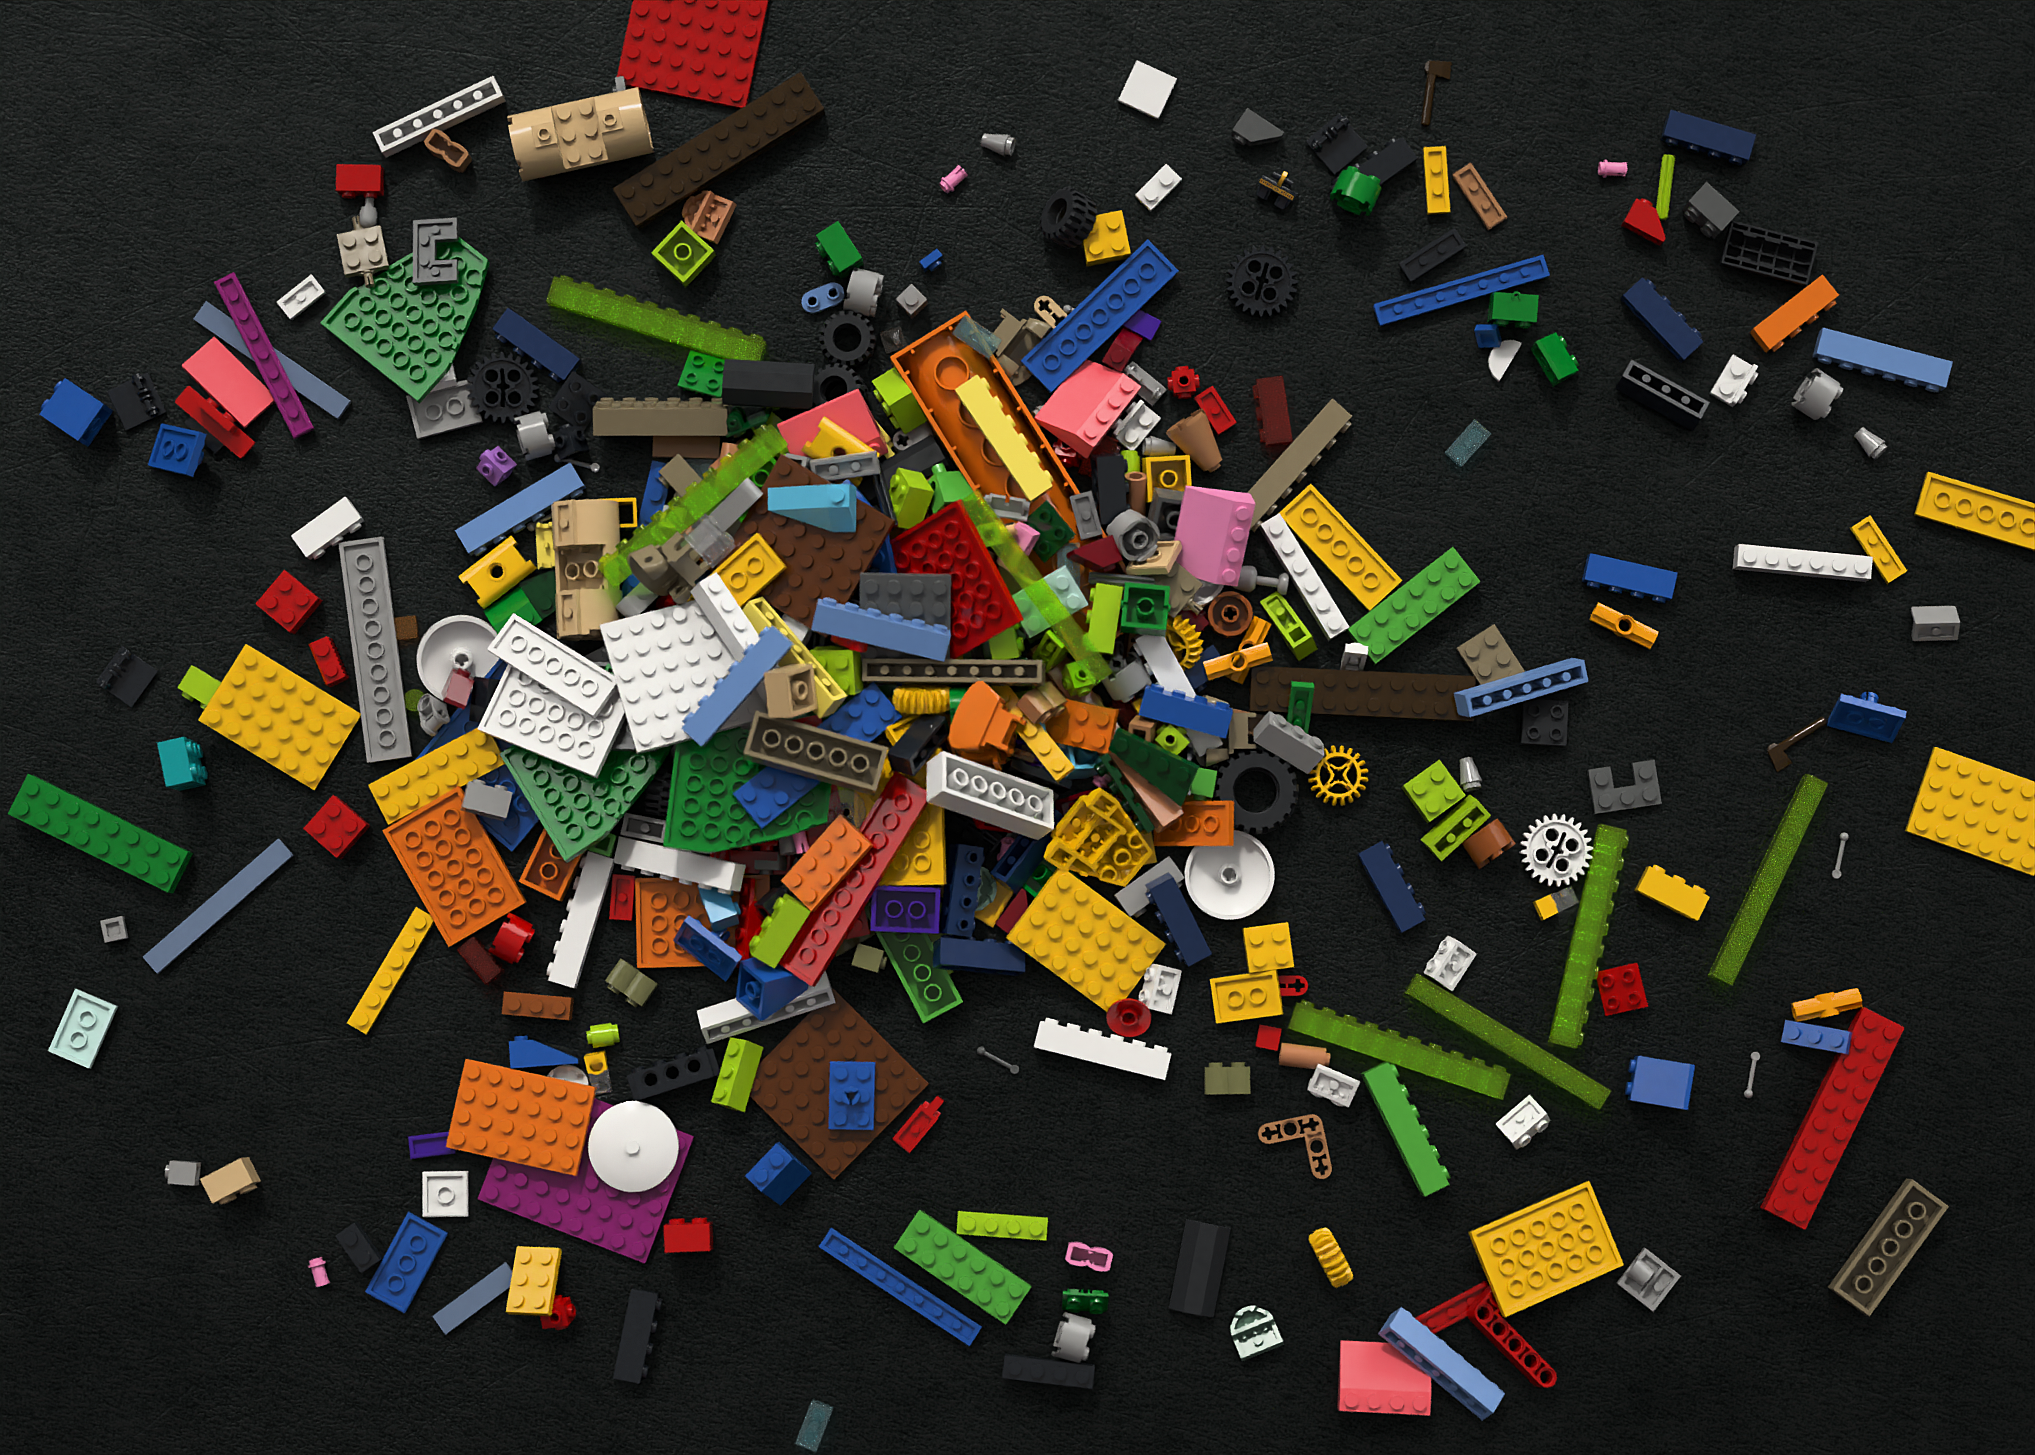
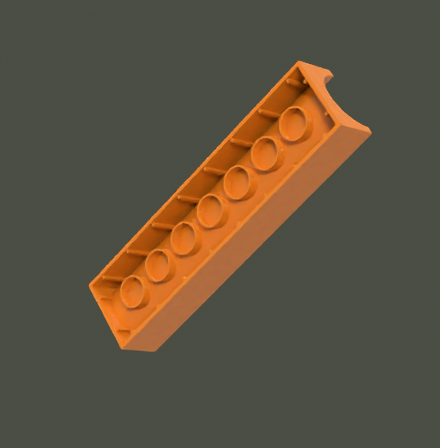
M964 311L890 357L891 366L895 367L912 391L937 440L955 469L963 474L976 494L982 510L984 508L985 495H990V493L1006 496V503H1009L1010 497L1025 498L1026 501L1028 499L955 394L956 388L974 376L978 375L980 379L985 378L991 387L988 390L993 398L995 396L998 397L1003 405L1001 410L1004 415L1007 416L1009 414L1016 424L1013 428L1017 434L1022 433L1029 443L1026 447L1030 453L1035 452L1041 461L1039 466L1042 471L1047 470L1054 480L1051 483L1053 489L1030 504L1028 517L1048 500L1076 535L1073 540L1061 547L1045 563L1032 549L1020 572L1038 581L1064 565L1067 566L1089 605L1053 626L1059 636L1068 644L1069 652L1075 661L1089 658L1094 653L1086 652V646H1083L1082 643L1084 632L1089 633L1090 624L1086 623L1087 611L1093 608V602L1089 601L1091 588H1096V585L1089 584L1088 582L1089 573L1092 570L1067 559L1066 554L1074 549L1103 539L1107 535L1102 529L1103 535L1081 541L1069 498L1070 496L1080 494L969 314L967 311ZM986 515L990 522L1003 520L1004 524L1018 523V521ZM1122 560L1116 563L1117 568L1105 572L1127 575L1126 566ZM1123 587L1122 600H1123V598H1124V588H1125V587ZM1120 609L1116 639L1125 634L1120 633L1122 609Z

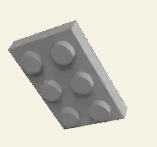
M464 380L457 382L456 386L430 392L420 404L409 395L406 396L418 440L483 423L481 413L476 414L479 409L478 406L471 408L474 399H467V396L472 392L467 391L466 386L472 385L471 383Z

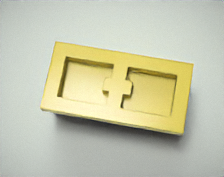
M548 522V524L536 523L538 570L555 569L552 522Z

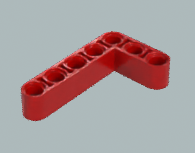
M1489 1285L1469 1307L1467 1312L1468 1318L1534 1386H1553L1557 1379L1556 1372L1498 1314L1500 1309L1497 1302L1495 1303L1492 1300L1493 1292ZM1480 1307L1484 1310L1482 1319L1477 1315V1310ZM1494 1324L1499 1325L1500 1331L1498 1335H1495L1493 1332ZM1511 1339L1515 1342V1349L1513 1351L1509 1349ZM1527 1355L1531 1358V1364L1529 1367H1527L1524 1363V1359ZM1543 1371L1547 1376L1544 1383L1540 1380V1374Z

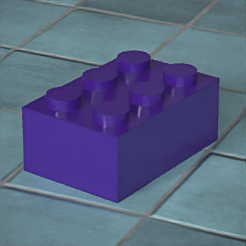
M877 886L872 894L871 932L939 934L941 888Z

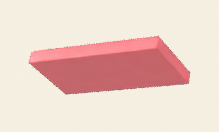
M215 337L182 364V369L227 413L236 419L244 429L275 402L270 391Z

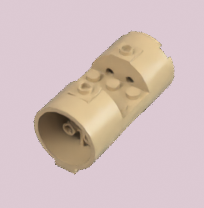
M639 87L507 116L508 122L511 124L508 127L517 164L520 166L519 173L523 182L653 153L651 134Z
M601 499L553 502L551 512L553 550L555 551L557 639L563 641L603 640L600 625L624 619V616L615 607L623 599V592L619 586L618 549L620 548L619 503L613 500Z

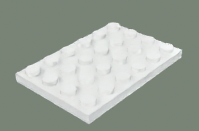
M508 664L479 724L478 730L598 778L626 715L618 688L597 717L593 718Z

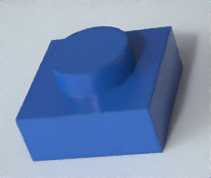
M936 249L919 261L920 266L925 272L929 269L932 272L942 264L940 261L943 260V255Z
M1476 325L1474 331L1479 348L1501 346L1502 340L1498 325Z

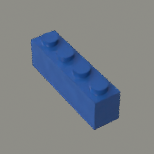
M1590 553L1586 559L1582 582L1587 583V587L1600 589V586L1608 587V591L1621 594L1622 591L1630 592V596L1635 598L1648 596L1653 597L1652 601L1665 603V601L1672 599L1677 572Z
M1151 684V686L1146 685L1138 715L1226 739L1233 709L1229 708L1230 705L1224 702L1217 701L1214 704L1207 702L1208 699L1202 696L1192 698L1186 696V693L1183 691L1173 690V692L1164 690V687L1161 685Z

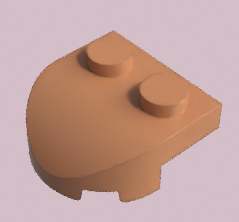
M702 191L701 194L695 197L691 196L686 201L682 210V216L684 217L685 224L700 238L718 244L736 204L733 201L715 195L711 191Z

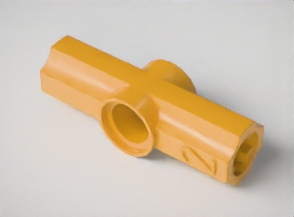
M1599 602L1589 619L1613 631L1617 636L1625 637L1647 649H1651L1658 635V631L1634 620L1629 615H1623ZM1620 620L1628 622V631L1620 630L1618 625Z
M1254 616L1237 651L1242 650V647L1246 644L1252 646L1262 644L1272 624ZM1235 655L1232 665L1236 668L1242 667L1244 665V658L1241 655ZM1250 668L1225 675V677L1243 685Z
M1266 642L1204 661L1203 664L1208 680H1212L1271 662L1273 659ZM1235 655H1241L1244 658V665L1240 668L1232 665L1231 660Z
M1853 988L1838 993H1825L1814 996L1815 998L1791 1003L1795 1022H1801L1816 1017H1829L1837 1015L1842 1011L1862 1007V998L1858 988Z

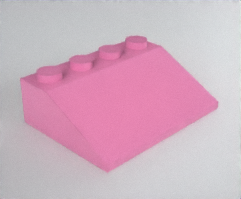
M1185 485L1174 541H1181L1182 549L1175 561L1197 579L1215 584L1238 586L1255 508V502L1251 494Z

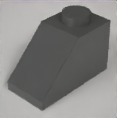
M1248 108L1232 129L1233 139L1241 145L1247 144L1248 146L1280 141L1284 134L1282 130Z

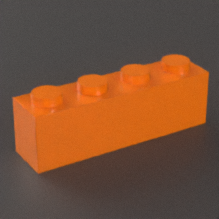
M1822 274L1754 327L1750 334L1766 353L1770 349L1775 352L1784 345L1782 341L1788 335L1790 338H1793L1802 331L1800 328L1802 324L1807 322L1809 325L1819 317L1817 313L1820 310L1824 309L1827 311L1836 304L1834 299L1839 294Z

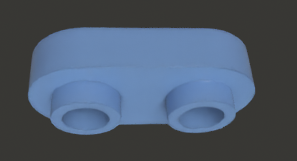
M829 283L806 292L802 297V307L807 313L816 314L841 304L845 294L841 285ZM831 290L837 291V295L835 297H831L829 295V292ZM815 298L817 300L816 304L810 305L808 303L809 299Z

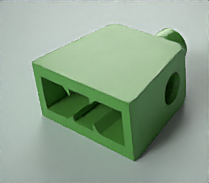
M943 463L934 465L931 468L933 476L928 481L934 491L930 502L933 514L959 499L962 500L969 512L977 503L978 498L963 474L959 471L947 472Z

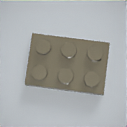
M1495 624L1456 648L1473 676H1476V681L1479 685L1525 672Z

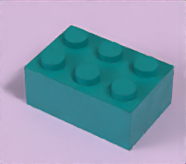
M185 737L157 743L166 787L182 791L206 785L205 779H208L205 766L201 764L200 758L203 757V751L200 744L197 745L196 741Z

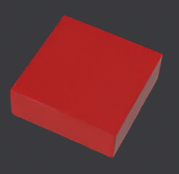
M1259 1024L1255 1047L1278 1051L1282 1029Z

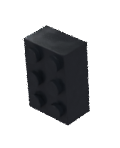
M1118 453L1091 454L1090 465L1094 503L1100 524H1110L1119 514L1130 510V504H1126V495H1129V483L1125 481L1124 474L1128 472L1127 459H1124L1123 455Z

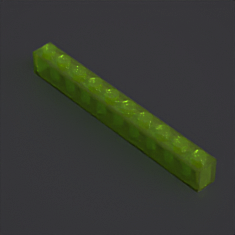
M561 275L560 278L554 276L546 299L547 304L722 359L762 361L767 347L766 341H763V337L751 333L750 336L742 334V330L730 327L729 330L721 328L720 323L711 320L705 323L699 321L700 318L692 314H687V317L679 315V311L666 307V310L657 308L658 305L653 302L645 301L643 304L637 302V298L624 294L623 297L615 295V291L603 288L602 291L594 289L595 285L582 281L581 284L573 282V278Z
M765 424L760 426L754 432L756 436L749 441L746 438L737 446L739 450L731 455L729 452L719 460L721 465L718 468L714 469L711 467L702 474L704 479L698 484L695 481L685 488L687 493L681 498L678 495L667 503L669 505L667 510L664 512L661 510L657 511L650 517L652 520L650 524L646 527L643 524L632 532L635 535L629 541L626 538L615 546L616 552L612 555L606 553L598 560L600 565L597 566V569L614 589L633 574L627 562L629 553L650 544L662 546L677 531L680 534L683 533L734 491L747 477L752 476L788 446V443L772 424L767 427Z
M976 489L959 503L1093 685L1095 686L1113 672L1112 668L980 490Z
M1810 774L1803 775L1708 974L1709 977L1727 986L1733 985L1828 783Z
M1604 824L1597 825L1591 852L1592 859L1589 860L1590 866L1586 873L1548 1043L1577 1049V1046L1582 1044L1584 1032H1581L1582 1024L1587 1022L1589 1010H1586L1587 1002L1592 1001L1594 988H1591L1592 980L1597 979L1599 967L1596 966L1597 958L1602 957L1604 945L1601 944L1602 937L1607 935L1609 923L1606 922L1607 915L1612 913L1614 901H1611L1612 893L1617 891L1619 879H1616L1618 870L1621 871L1624 858L1621 857L1622 849H1626L1629 836L1626 835L1627 830Z
M1418 973L1413 976L1404 991V994L1596 1110L1601 1109L1611 1092L1608 1088Z
M1302 1000L1301 1004L1295 1003L1288 1029L1503 1100L1511 1074L1506 1073L1507 1068L1495 1064L1493 1068L1485 1066L1484 1060L1472 1057L1471 1061L1464 1059L1463 1053L1451 1050L1450 1054L1443 1052L1442 1046L1430 1043L1429 1047L1420 1044L1421 1039L1408 1036V1039L1399 1037L1400 1032L1388 1028L1384 1032L1378 1030L1379 1025L1367 1021L1365 1025L1357 1023V1018L1344 1014L1343 1018L1336 1016V1011L1323 1007L1322 1011L1315 1009L1314 1003Z

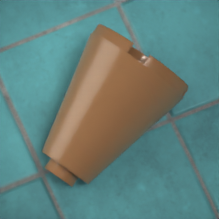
M1203 408L1191 413V416L1186 419H1181L1167 430L1166 434L1186 455H1190V459L1203 471L1208 470L1211 473L1221 466L1219 462L1222 461V457Z

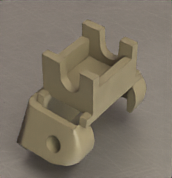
M1002 309L1000 311V318L1003 319L1001 324L990 337L984 333L982 337L989 348L996 353L997 361L1015 387L1032 376L1020 360L1052 331V326L1033 318H1029L1028 321L1025 319L1018 321Z
M677 531L662 546L650 544L629 553L627 562L631 572L647 589L659 596L671 595L672 599L680 606L689 600L692 595L690 591L696 586L695 581L710 566L706 561H703L698 566L696 562L702 556L688 543L682 548L680 544L685 539Z
M1207 695L1202 696L1207 698V702L1216 704L1219 701L1228 704V702ZM1233 713L1226 739L1220 737L1223 744L1215 749H1206V754L1201 757L1195 752L1199 765L1207 767L1229 759V754L1234 753V749H1256V744H1248V717H1256V713Z

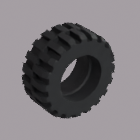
M1249 749L1240 751L1227 759L1217 772L1213 801H1234L1235 830L1250 835L1266 834L1283 825L1294 812L1299 792V786L1296 781L1297 777L1287 761L1285 762L1279 756L1269 752V750ZM1247 772H1263L1270 776L1275 783V801L1269 809L1263 812H1248L1240 807L1235 799L1234 789L1236 782Z

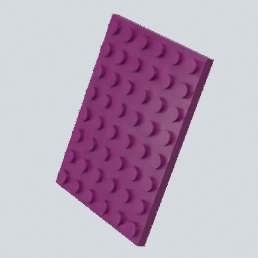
M595 1098L577 1176L493 1158L478 1200L646 1263L695 1136L676 1129L679 1139L678 1158L671 1173L660 1184L640 1192H626L616 1189L605 1183L598 1176L589 1157L588 1143L591 1130L597 1119L614 1106Z

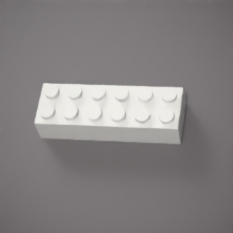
M944 751L927 762L928 803L1036 840L1041 839L1054 830L1053 790Z

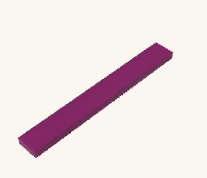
M233 272L215 281L214 283L294 439H297L314 430L315 428L236 274Z

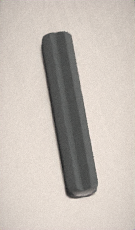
M1091 571L1088 578L1089 584L1095 585L1096 583L1125 587V582L1155 585V579L1152 577Z

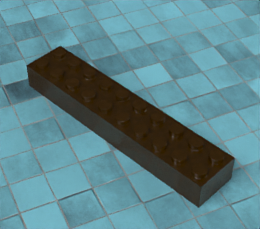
M799 72L619 184L613 190L639 231L686 202L691 196H695L824 116V107L802 73Z
M1255 666L1250 668L1249 712L1268 713L1271 711L1274 714H1287L1291 682L1295 681L1314 683L1312 716L1472 723L1474 716L1458 715L1454 693L1475 687L1476 676Z

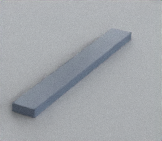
M206 301L193 319L254 361L234 320ZM274 348L294 389L339 420L351 401Z
M278 838L146 953L143 958L159 974L294 856L292 852Z

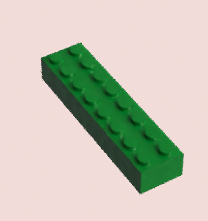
M27 774L8 812L9 815L168 893H174L193 855L192 852L31 774Z

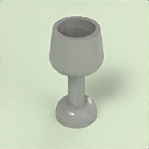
M1242 566L1238 586H1232V588L1252 592L1256 585L1277 587L1278 593L1286 595L1289 573H1282L1279 578L1257 576V569L1254 566Z

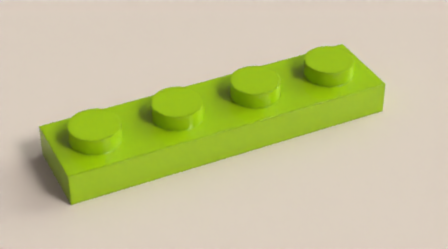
M958 1211L957 1234L1046 1240L1048 1218Z

